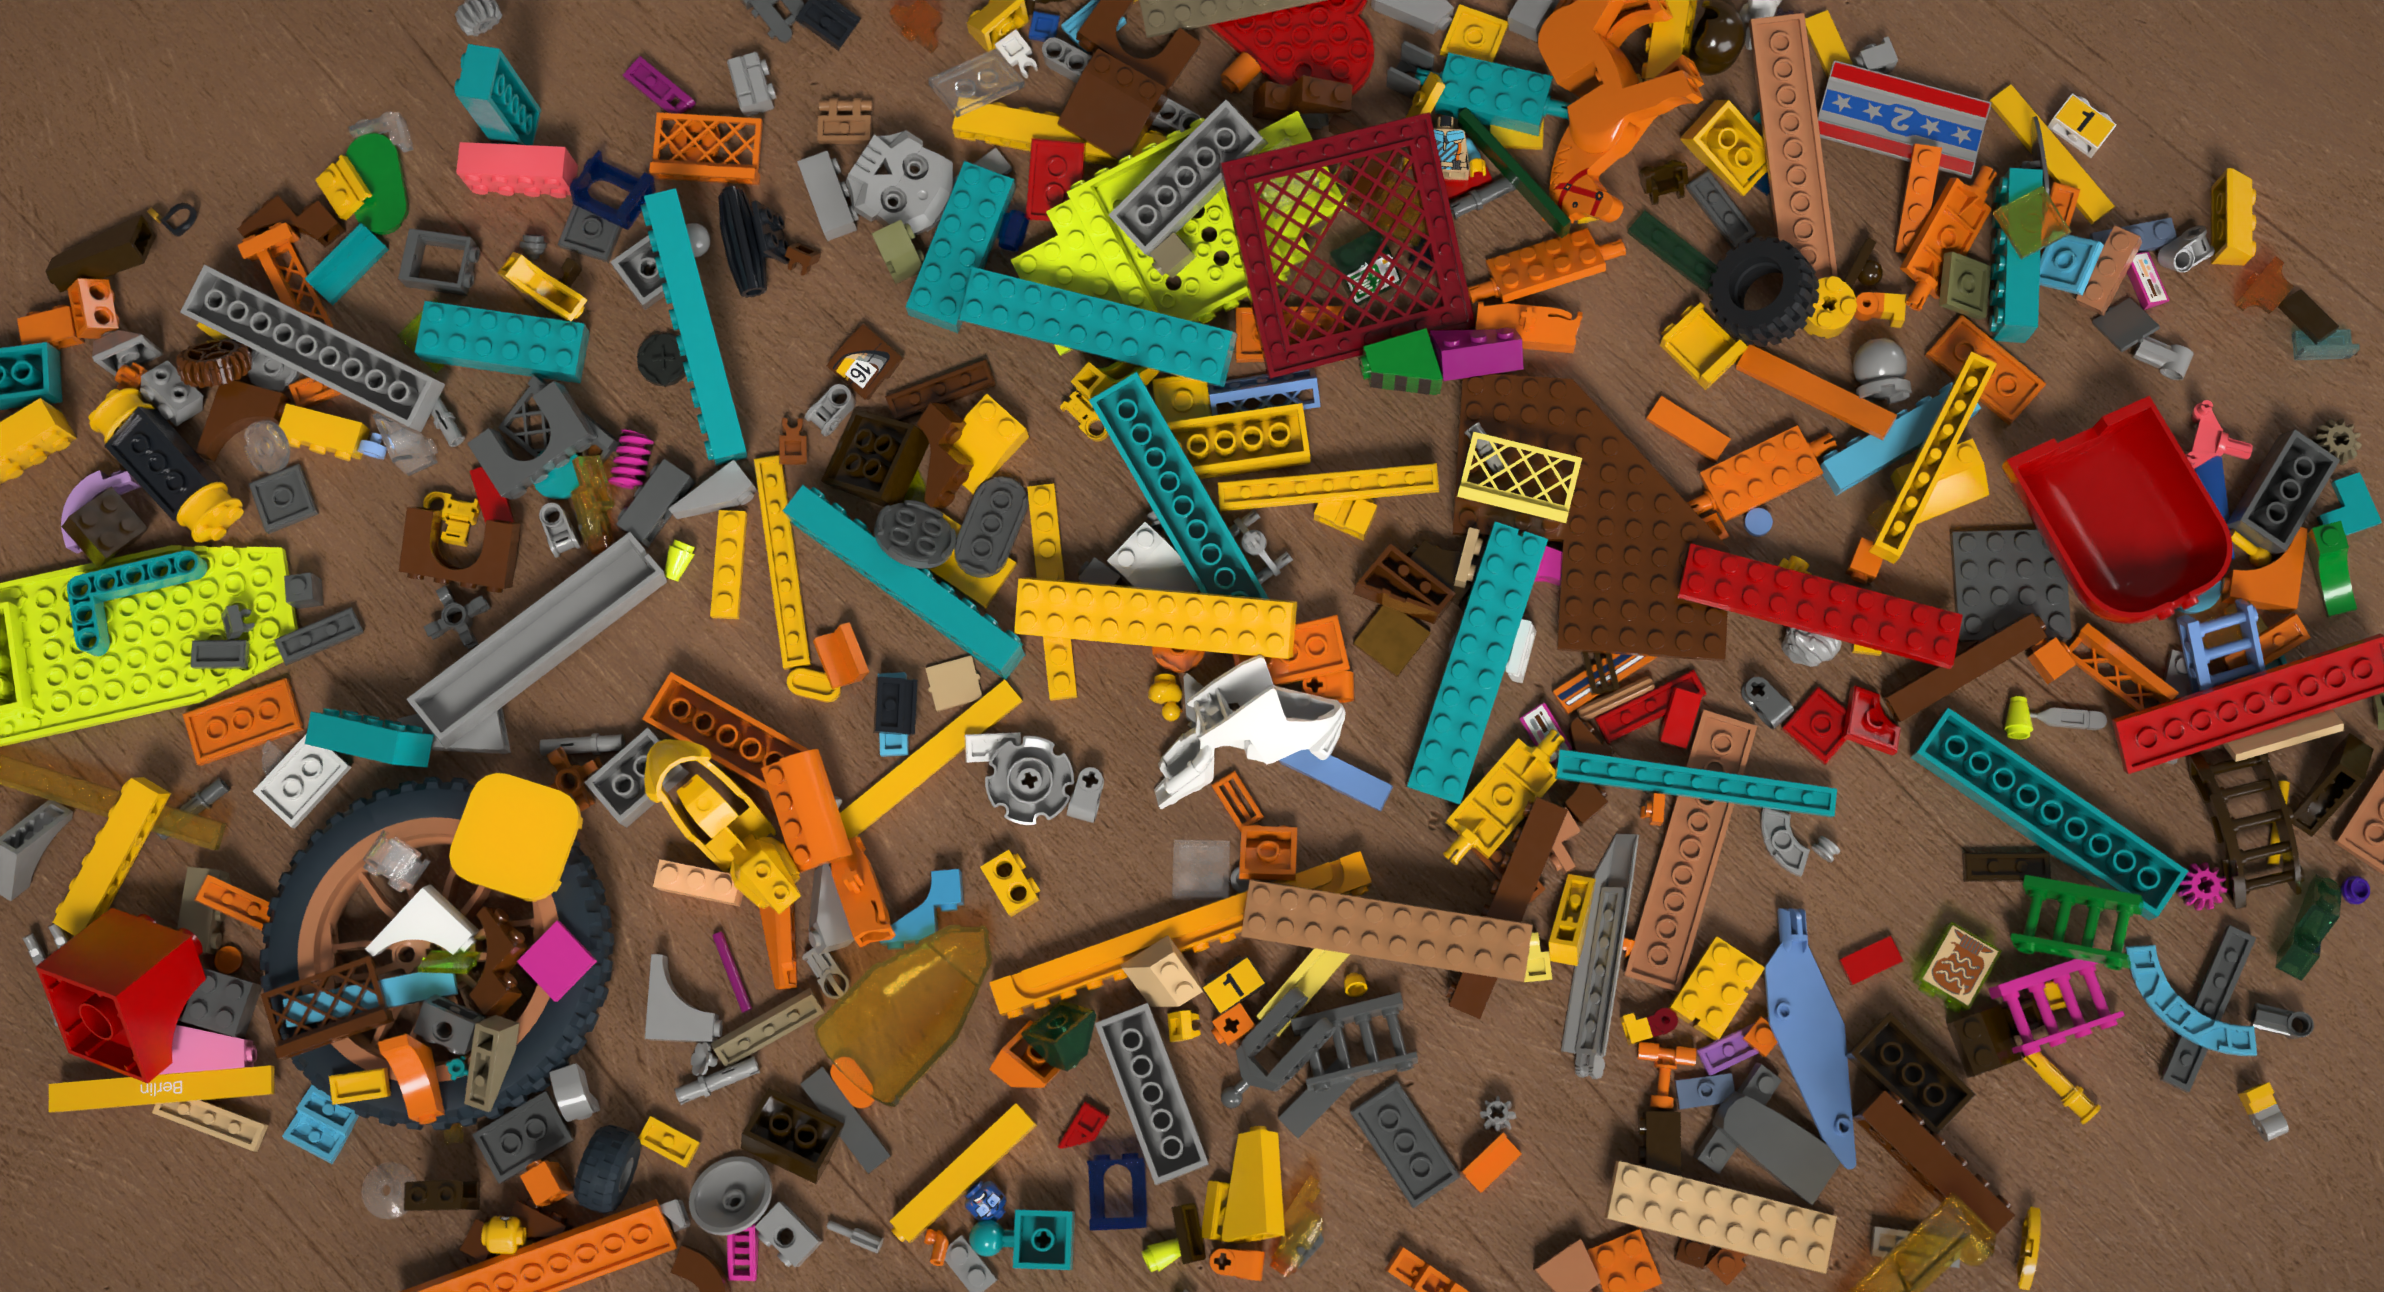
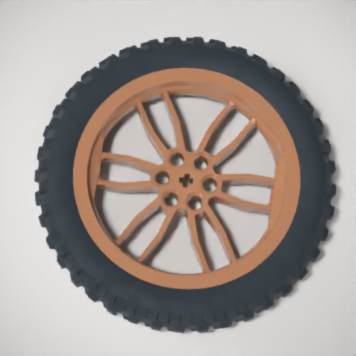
M425 777L422 784L406 781L399 783L398 789L380 788L372 792V798L365 799L361 797L353 801L349 805V810L345 813H335L326 821V828L316 829L310 835V839L307 841L308 846L305 850H298L292 857L293 859L289 863L292 867L291 870L283 872L278 880L280 884L277 888L279 890L278 896L271 897L267 915L270 917V921L263 923L262 928L263 943L266 945L265 949L260 950V970L265 971V975L260 977L264 993L341 966L342 960L340 955H343V952L365 950L372 941L362 940L339 944L338 925L353 894L363 883L378 907L393 920L399 912L391 906L371 879L370 874L389 861L406 887L411 900L420 889L399 861L398 855L424 846L451 845L475 785L469 784L465 778L453 777L451 782H442L438 777ZM576 837L560 878L562 883L557 892L554 891L548 897L533 902V919L509 921V923L517 930L534 928L535 943L556 921H560L590 952L597 962L558 1002L553 1001L537 984L529 1004L516 1021L519 1023L516 1050L491 1111L486 1112L464 1104L468 1076L457 1077L456 1080L450 1079L451 1074L448 1071V1066H446L448 1061L454 1060L450 1059L434 1061L445 1114L437 1116L435 1122L428 1124H419V1122L408 1117L398 1080L389 1062L380 1053L378 1045L379 1041L386 1040L396 1018L405 1005L388 1008L392 1011L394 1021L379 1026L372 1041L362 1033L292 1057V1063L295 1067L303 1071V1074L318 1090H322L329 1096H331L329 1076L387 1067L391 1096L338 1105L355 1110V1114L364 1118H369L370 1116L379 1118V1123L389 1126H396L397 1123L406 1124L407 1129L422 1130L424 1125H432L434 1130H448L453 1123H460L466 1127L476 1124L477 1119L483 1116L495 1119L504 1115V1108L508 1106L519 1107L527 1102V1095L531 1092L538 1093L539 1091H544L551 1085L549 1072L567 1067L570 1064L568 1061L570 1055L577 1054L586 1044L587 1040L584 1035L587 1032H592L597 1023L599 1015L596 1013L598 1007H603L609 991L608 988L604 987V984L611 980L613 961L608 960V955L613 954L614 934L608 932V929L612 927L610 908L604 905L606 902L605 888L602 881L596 879L598 875L593 868L594 865L588 856H584L585 854L579 847L580 842ZM451 868L442 896L455 907L459 883L462 877L458 876L454 869ZM479 885L475 893L460 910V913L471 922L488 898L491 889ZM484 928L479 929L480 931L474 936L477 941L470 948V951L463 956L461 952L452 955L443 947L425 940L411 939L393 943L384 950L392 951L393 962L376 969L379 980L402 972L412 974L454 966L458 969V977L456 978L458 994L447 996V998L454 1003L466 1007L460 989L466 985L474 989L479 981L471 973V968L475 962H486L487 953H483L482 941L486 940ZM438 947L442 948V952L438 953L437 957L433 955V952L437 951ZM413 948L415 957L411 962L407 963L405 954L409 949ZM369 972L352 975L351 979L359 983H365ZM337 975L331 976L324 988L327 990L340 988L344 979ZM322 980L314 982V984L319 985ZM305 985L301 988L298 996L315 993L317 989L310 985ZM294 990L288 991L286 993L292 995ZM281 994L270 998L273 1009L283 1013V999H287V997ZM419 1002L416 1021L409 1035L412 1038L418 1040L419 1042H421L422 1036L414 1033L413 1031L423 1002ZM505 1012L501 1016L503 1018L512 1020L507 1012ZM284 1020L280 1028L283 1040L292 1037L297 1027L287 1028L286 1020ZM329 1020L328 1024L335 1022V1020ZM322 1022L308 1024L307 1026L316 1029L321 1026ZM303 1028L301 1033L307 1032L308 1030ZM471 1054L463 1056L466 1058L465 1062L468 1065V1070Z

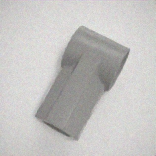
M2148 336L2143 339L2142 343L2137 344L2132 358L2160 369V373L2167 378L2173 380L2184 379L2194 355L2190 349L2181 345H2167Z

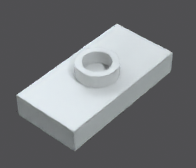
M1020 733L964 735L965 762H989L993 754L1008 741H1012L1014 745L1020 746Z

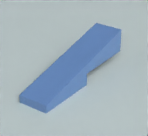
M1309 749L1297 751L1278 760L1282 765L1328 785L1331 789L1380 812L1393 788L1392 785L1332 755L1326 760H1320Z

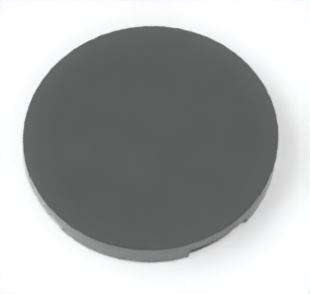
M905 500L904 503L887 505L880 511L875 522L874 534L881 549L895 561L909 567H937L950 558L956 545L955 529H952L943 518V513L934 507L930 508L922 502Z

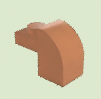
M1569 811L1552 847L1551 856L1548 857L1556 871L1561 870L1563 875L1572 871L1576 866L1562 843L1580 833V829Z

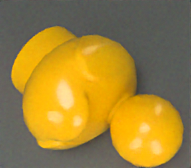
M1159 674L1155 676L1154 683L1148 690V698L1155 703L1164 705L1162 716L1165 720L1175 721L1179 718L1180 713L1183 712L1177 705L1182 698V690L1176 684V677L1174 675Z

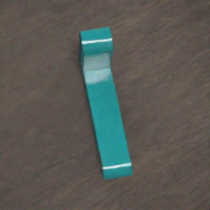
M187 550L72 577L67 584V594L77 647L93 656H101L108 651L110 639L104 601L201 579L207 572L206 561L194 552ZM195 560L194 567L187 571L188 563ZM168 566L167 574L160 577L161 570ZM141 572V579L134 583L135 575ZM111 579H115L114 585L107 589L108 582ZM88 585L87 592L81 595V589ZM92 610L91 618L85 621V615ZM96 636L95 645L89 647L90 640Z

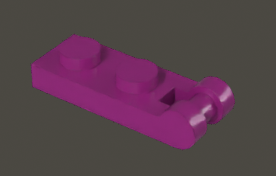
M641 56L622 75L626 81L666 113L683 114L687 109H691L696 104L689 95ZM676 97L680 102L673 107L670 102Z

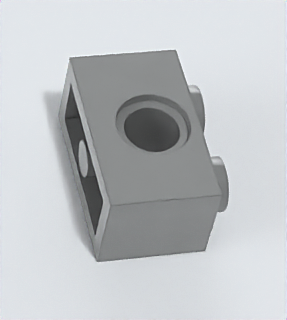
M778 1202L755 1226L759 1231L757 1237L766 1246L770 1247L773 1245L779 1251L777 1257L788 1267L791 1265L800 1267L823 1242L784 1202ZM786 1228L791 1229L794 1235L792 1242L788 1245L784 1244L780 1237L781 1232Z

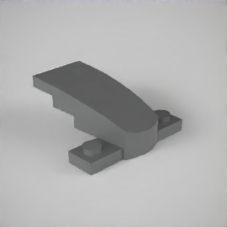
M1756 1062L1737 1092L1728 1096L1719 1106L1714 1117L1712 1129L1693 1157L1713 1172L1719 1174L1733 1152L1738 1148L1752 1162L1762 1167L1779 1183L1788 1187L1807 1203L1813 1205L1841 1162L1828 1145L1786 1117L1765 1106L1782 1080L1765 1066Z

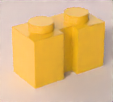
M1371 498L1318 503L1314 512V520L1364 541L1376 515L1377 505L1373 504L1374 500Z

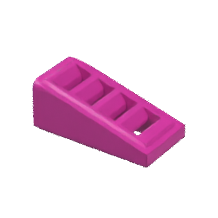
M759 1220L743 1230L749 1231V1234L735 1233L727 1235L728 1280H757L759 1246L757 1235L759 1231L755 1226L759 1223ZM737 1242H749V1246H736ZM736 1254H749V1258H736ZM735 1265H750V1270H735Z

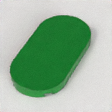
M377 133L364 134L350 144L345 155L372 194L370 198L367 197L363 201L364 204L354 214L359 224L363 223L371 233L387 235L398 230L409 213L400 155L396 146L386 136Z

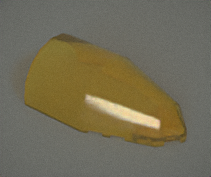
M949 925L920 940L918 944L905 951L903 949L897 952L895 956L884 962L872 965L814 1025L816 1040L824 1053L855 1086L878 1102L896 1107L957 1042L992 964L988 929L983 925H980V927Z

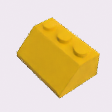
M2227 168L2211 186V245L2215 250V253L2211 256V264L2244 266L2254 257L2256 252V241L2252 240V231H2254L2256 226V216L2252 214V205H2254L2256 200V190L2252 189L2251 178L2233 168Z
M1973 438L1956 445L1917 524L1990 495L1985 465ZM1913 462L1896 468L1890 476L1897 493Z

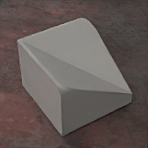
M675 1199L660 1205L662 1213L665 1215L673 1233L690 1227L691 1223L683 1200Z

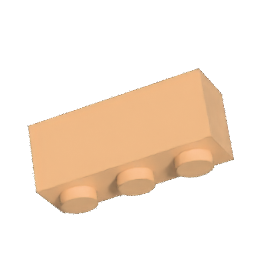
M659 859L653 887L661 891L740 907L743 894L734 887L729 873Z

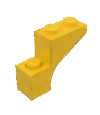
M513 252L497 272L520 292L530 295L555 316L572 321L578 318L584 311L585 307L583 305L587 301L586 298L539 269L521 254Z
M1117 361L1106 368H1096L1088 362L1071 380V383L1089 401L1091 398L1136 372L1146 387L1160 371Z

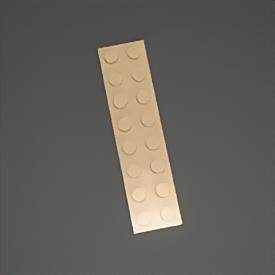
M1616 1161L1604 1218L1826 1274L1837 1216Z

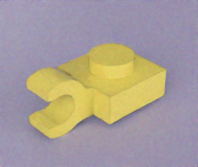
M1538 932L1531 934L1524 982L1552 980L1549 951H1540Z

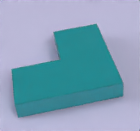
M2360 472L2331 483L2342 508L2316 517L2320 526L2341 521L2346 536L2382 523Z

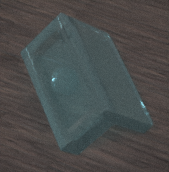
M2351 329L2337 330V332L2317 345L2302 331H2295L2292 334L2294 360L2350 359L2360 350L2359 344H2352Z

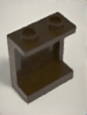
M480 1181L405 1182L404 1211L479 1210Z

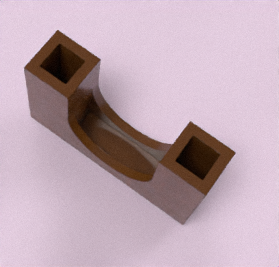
M1100 0L1079 29L1076 40L1079 41L1078 44L1088 52H1096L1099 48L1165 86L1168 93L1198 51L1201 42L1179 27L1164 50L1157 56L1148 59L1130 56L1121 48L1117 40L1116 29L1133 5L1134 0Z
M419 506L407 507L399 572L408 573L407 578L424 580V576L434 577L433 582L450 584L451 580L458 581L460 586L465 588H476L477 585L487 586L486 591L503 593V589L512 588L521 523L498 519L486 520L483 548L478 560L468 568H459L449 563L439 548L442 510Z

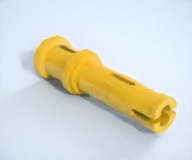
M2041 1052L2023 1057V1060L2062 1097V1104L2065 1107L2069 1106L2080 1118L2079 1122L2082 1125L2087 1123L2101 1109L2098 1104L2094 1105L2086 1097L2081 1086H2074Z

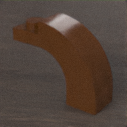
M681 1245L670 1273L691 1281L700 1292H731L728 1279L716 1261L704 1252L687 1245Z

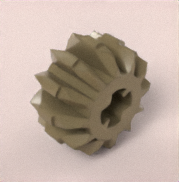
M2329 419L2325 422V425H2319L2316 428L2317 434L2312 436L2311 439L2340 459V465H2345L2348 459L2353 460L2357 456L2356 450H2359L2362 446L2360 442L2356 441L2361 436V433H2353L2354 424L2346 427L2344 419H2339L2337 422ZM2335 440L2339 441L2338 445L2334 443Z

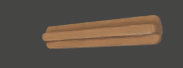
M1650 676L1641 678L1619 690L1579 707L1577 715L1582 722L1584 720L1588 721L1654 690V682Z

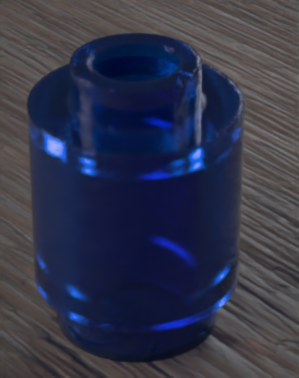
M1018 210L1004 213L997 236L1000 248L1018 252L1019 247L1023 246L1030 222L1026 218L1025 213Z

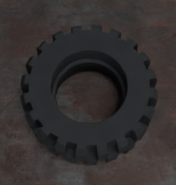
M1760 236L1752 238L1750 243L1746 240L1738 243L1739 247L1735 250L1731 248L1725 253L1727 257L1723 261L1720 259L1715 266L1718 269L1717 272L1711 274L1709 282L1713 286L1708 288V297L1711 299L1709 303L1711 311L1715 314V318L1736 339H1740L1748 345L1755 343L1757 346L1766 347L1768 342L1776 345L1782 343V338L1786 337L1789 340L1796 335L1794 332L1798 328L1802 330L1807 325L1805 320L1808 316L1812 317L1816 310L1813 307V303H1818L1819 293L1816 291L1819 288V281L1815 276L1814 268L1797 248H1794L1785 240L1780 241L1777 237L1769 236L1765 241ZM1769 273L1783 274L1782 289L1771 304L1759 310L1744 309L1746 292L1755 280Z

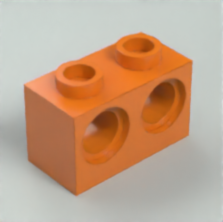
M78 278L68 288L77 338L99 339L106 332L117 331L120 321L119 316L115 313L114 291L110 288L109 279Z

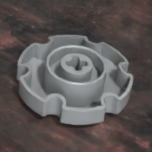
M1024 736L1023 743L1020 746H1016L1012 741H1008L993 754L989 765L994 768V774L985 777V787L993 807L996 808L1002 805L1006 808V814L1004 815L1006 819L1018 824L1035 825L1036 818L1039 815H1044L1047 820H1051L1066 807L1070 796L1065 793V787L1074 784V774L1066 754L1063 753L1058 756L1053 753V747L1055 746L1053 742L1041 737ZM1030 772L1031 776H1037L1038 781L1034 782L1033 788H1029L1027 784H1022L1021 780L1025 779V773Z

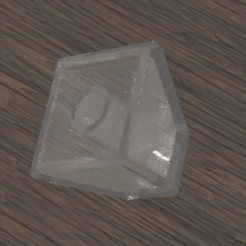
M379 413L373 415L392 462L408 476L438 463L435 456L438 450L431 438L427 439L421 432Z

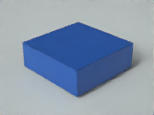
M1034 11L1028 35L1029 39L1045 42L1049 38L1056 37L1060 16Z

